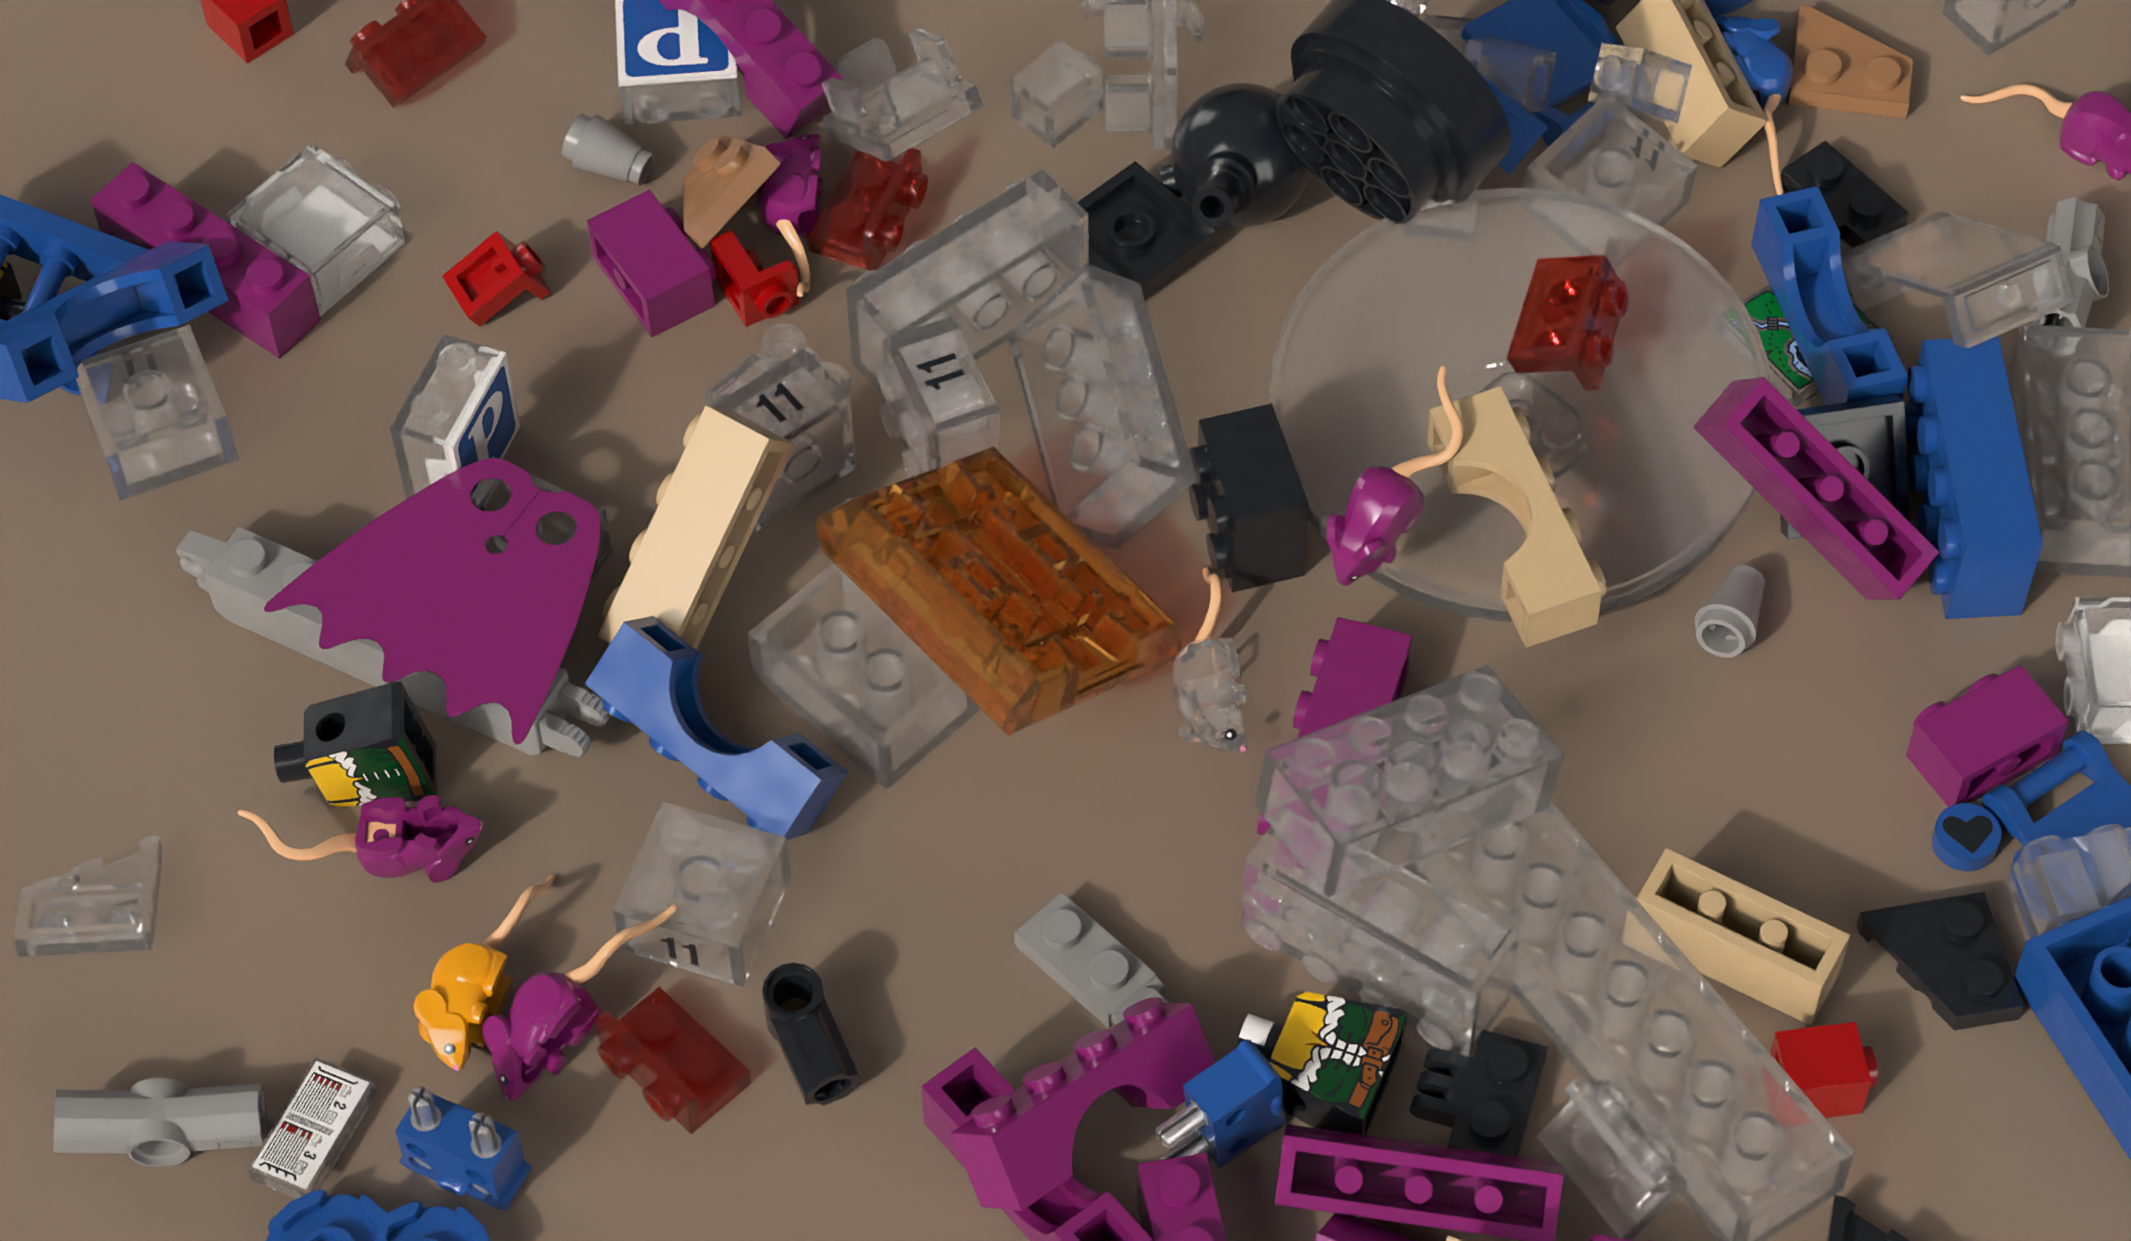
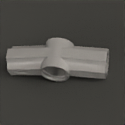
M2078 197L2057 202L2055 213L2049 216L2044 258L2031 263L2030 280L2035 300L2026 327L2034 344H2042L2054 352L2075 348L2078 335L2084 331L2092 301L2104 299L2109 293L2108 271L2101 255L2105 217L2098 204L2084 202Z
M151 1078L139 1081L131 1087L130 1091L56 1090L53 1153L128 1154L131 1160L144 1166L168 1167L184 1162L192 1151L264 1146L268 1125L265 1092L261 1083L190 1089L184 1082L169 1078Z

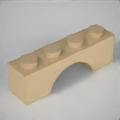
M1501 386L1453 401L1454 407L1462 420L1463 439L1455 455L1445 463L1438 465L1451 494H1473L1496 501L1507 508L1518 519L1527 537L1519 550L1504 562L1501 598L1525 647L1527 648L1598 624L1601 597L1607 594L1603 572L1595 559L1587 561L1579 545L1581 543V533L1576 517L1569 507L1561 509L1554 495L1556 484L1552 469L1545 457L1536 458L1529 444L1531 434L1524 412L1519 406L1511 408ZM1443 405L1431 408L1429 411L1427 444L1432 454L1444 451L1450 444L1453 435L1452 426Z

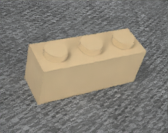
M1641 0L1615 27L1627 49L1625 51L1627 61L1639 72L1648 90V102L1661 115L1670 133L1668 137L1670 145L1685 160H1697L1721 168L1768 122L1704 0Z
M1666 848L1636 899L1629 939L1812 1026L1840 975L1850 934Z

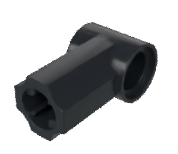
M799 963L783 964L772 970L764 980L762 989L767 1028L773 1038L778 1041L805 1104H821L824 1106L844 1098L852 1088L860 1084V1076L824 998L821 978L815 970ZM793 998L804 999L809 1002L805 1008L798 1011H787L779 1007L783 1002Z

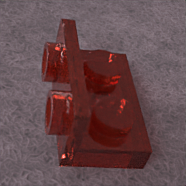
M403 0L395 8V12L398 15L382 26L377 20H374L360 29L351 38L350 43L353 47L345 62V66L352 74L362 69L393 108L397 107L484 45L487 36L457 0Z
M908 147L900 163L857 150L809 235L810 252L876 273L887 251L894 253L897 250L904 233V220L910 209H918L926 195L928 176L922 173L921 150Z
M1606 255L1537 259L1506 358L1516 373L1573 371L1585 391H1597L1600 389L1605 369L1613 360V342L1620 319L1626 314L1629 305L1627 286L1618 277Z
M660 986L618 1021L607 1011L595 1020L600 1041L597 1053L606 1067L620 1079H624L629 1075L644 1089L642 1090V1095L658 1117L665 1122H669L674 1118L691 1135L752 1083L750 1070Z

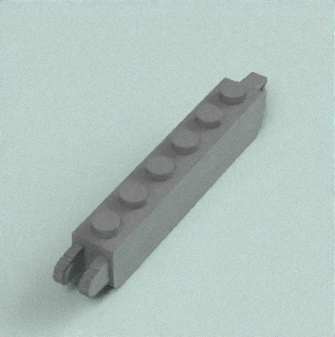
M239 526L225 542L190 530L176 548L177 555L180 556L182 570L197 577L198 586L209 592L214 609L227 621L375 687L388 684L382 679L384 653L377 642L370 639H356L330 649H321L319 647V637L322 626V613L317 607L301 604L274 612L264 611V607L270 599L316 563L317 560ZM559 667L553 684L526 739L521 744L516 745L512 738V722L509 712L501 704L488 702L456 717H449L446 712V686L439 675L434 672L422 671L395 681L402 682L414 704L531 756L541 754L547 745L560 752H566L569 756L573 755L575 758L577 756L581 758L591 747L592 741L589 740L590 737L580 727L578 728L574 724H569L565 721L566 715L582 722L586 721L596 727H602L611 717V714L603 708L601 697L570 683L567 670Z

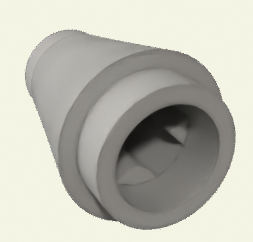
M584 114L578 115L572 123L562 147V157L571 160L574 169L625 182H632L639 186L646 180L655 158L654 153L645 150L642 145L598 114L592 118Z
M1746 565L1733 567L1696 613L1694 619L1696 639L1707 652L1718 657L1731 658L1738 656L1743 650H1746L1754 643L1763 589L1765 587V579L1758 570Z

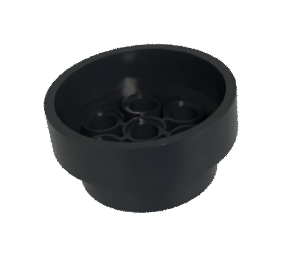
M1331 0L1294 41L1291 48L1294 83L1276 104V118L1279 128L1290 148L1304 166L1325 187L1358 211L1382 222L1405 224L1411 221L1426 203L1452 204L1463 202L1469 198L1508 153L1511 143L1508 121L1499 101L1488 84L1472 64L1450 42L1428 24L1405 9L1386 0Z

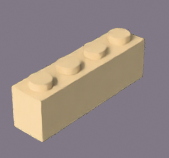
M705 405L702 414L697 415L691 421L683 439L685 450L675 471L671 472L659 487L656 496L658 507L648 529H645L638 535L629 553L631 565L621 586L617 587L605 602L602 611L604 622L597 637L611 643L624 621L654 616L697 650L794 443L732 410Z

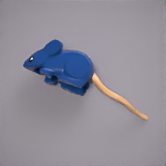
M1713 17L1768 120L1764 127L1768 138L1774 184L1777 194H1784L1778 141L1772 114L1789 93L1793 78V65L1790 57L1770 39L1781 32L1780 23L1771 18Z

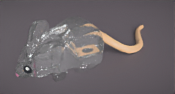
M1205 567L1202 570L1203 576L1211 588L1209 609L1195 640L1179 651L1172 668L1171 682L1173 694L1178 702L1179 713L1186 719L1178 723L1177 731L1179 737L1185 741L1202 742L1210 747L1232 752H1245L1247 750V741L1244 732L1243 712L1241 706H1236L1246 703L1245 688L1243 684H1236L1235 679L1240 677V666L1233 638H1211L1219 616L1222 594L1218 575L1215 573L1211 574L1209 568Z

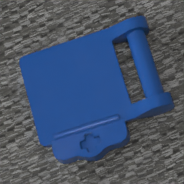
M1509 0L1466 23L1461 31V36L1514 98L1547 125L1548 128L1542 134V138L1545 144L1558 154L1564 153L1576 146L1579 136L1620 113L1626 116L1632 115L1645 107L1647 103V93L1643 84L1632 75L1616 68L1612 63L1622 47L1618 39L1608 30L1602 13L1582 0ZM1600 81L1607 92L1606 95L1570 115H1566L1553 108Z
M2077 732L2063 742V751L2012 786L1998 785L1982 797L1983 807L1995 816L2000 827L2024 846L2014 855L2010 872L2013 879L2024 889L2028 904L2036 914L2052 920L2060 927L2131 896V786L2114 769L2100 742L2089 732ZM2078 772L2094 781L2093 784L2033 823L2026 810L2027 806Z

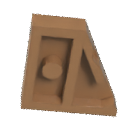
M1800 4L1792 64L1793 78L1788 105L1906 119L1910 103L1913 59L1809 5Z
M722 135L719 139H711L705 143L692 159L694 166L683 177L684 232L700 248H704L781 163L766 147Z

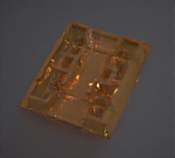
M994 446L953 461L943 468L937 467L856 497L819 515L815 522L823 553L1008 736L1178 659L1183 652L1177 622ZM1083 625H1084L1092 634H1090V633L1083 627Z

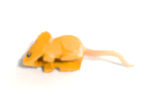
M549 875L546 881L540 885L534 884L527 887L503 923L479 944L464 943L444 953L434 968L431 990H423L415 998L413 1007L415 1015L420 1020L418 1023L420 1036L431 1044L435 1054L451 1069L460 1071L464 1068L471 1053L472 1043H476L478 1047L486 1048L487 1044L483 1036L484 1022L489 1016L501 1013L512 983V978L503 973L508 955L497 949L509 938L530 901L536 895H541L548 891L554 882V875Z

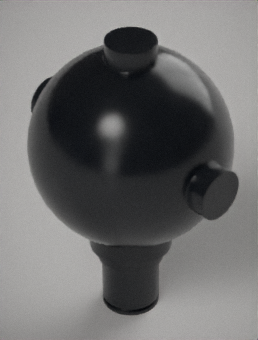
M1252 83L1227 84L1199 97L1179 120L1171 144V163L1161 167V181L1177 197H1184L1191 205L1194 217L1201 224L1208 227H1220L1222 225L1253 227L1266 224L1288 212L1305 192L1312 173L1292 151L1279 128L1276 118V104L1282 97V94Z

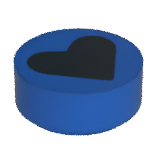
M1958 803L1944 809L1938 816L1932 833V847L1937 857L1947 866L1960 871H1975L1989 865L1995 858L2001 841V828L1995 816L1987 809L1971 803Z

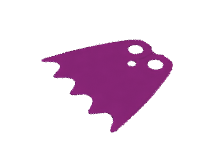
M489 458L477 461L444 476L364 526L267 602L264 611L274 612L301 604L317 607L322 613V626L319 637V647L321 649H330L356 639L375 641L380 645L384 653L382 670L384 682L392 683L415 672H434L445 683L446 712L449 717H456L488 702L499 703L509 712L512 722L511 733L513 742L516 745L521 744L526 739L546 699L576 628L598 554L601 533L599 513L592 504L570 492L550 493L539 489L533 484L528 471L506 460ZM496 478L509 485L511 498L501 509L496 511L480 510L471 501V491L480 481ZM551 512H564L574 518L577 524V531L568 542L560 545L547 544L540 540L536 533V525L539 520ZM492 536H502L507 540L508 546L502 553L493 554L486 550V541Z

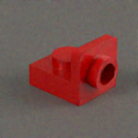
M497 230L442 275V278L468 319L478 326H482L525 289L541 300L551 293L540 275L546 269V266L538 254L525 241H521L516 246Z
M732 230L710 240L712 262L717 272L715 281L746 327L766 318H776L784 314L789 308L798 305L800 301L797 296V287L799 285L798 269L792 260H786L764 270L756 252L753 249L745 251Z

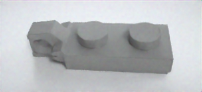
M1062 892L1014 932V941L1017 948L1108 1028L1113 1024L1117 1025L1123 1021L1124 1010L1141 1000L1159 997L1162 1003H1169L1162 996L1165 993L1166 987L1158 979L1156 973Z

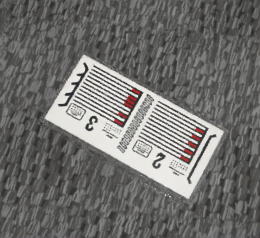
M315 1057L249 1165L248 1172L251 1180L296 1199L313 1191L320 1190L377 1095L378 1091L375 1081Z

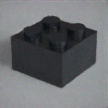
M1272 403L1199 420L1198 446L1191 447L1189 450L1191 467L1197 483L1189 484V497L1196 520L1206 519L1211 533L1206 535V543L1213 569L1215 571L1224 569L1232 592L1304 576L1309 502Z

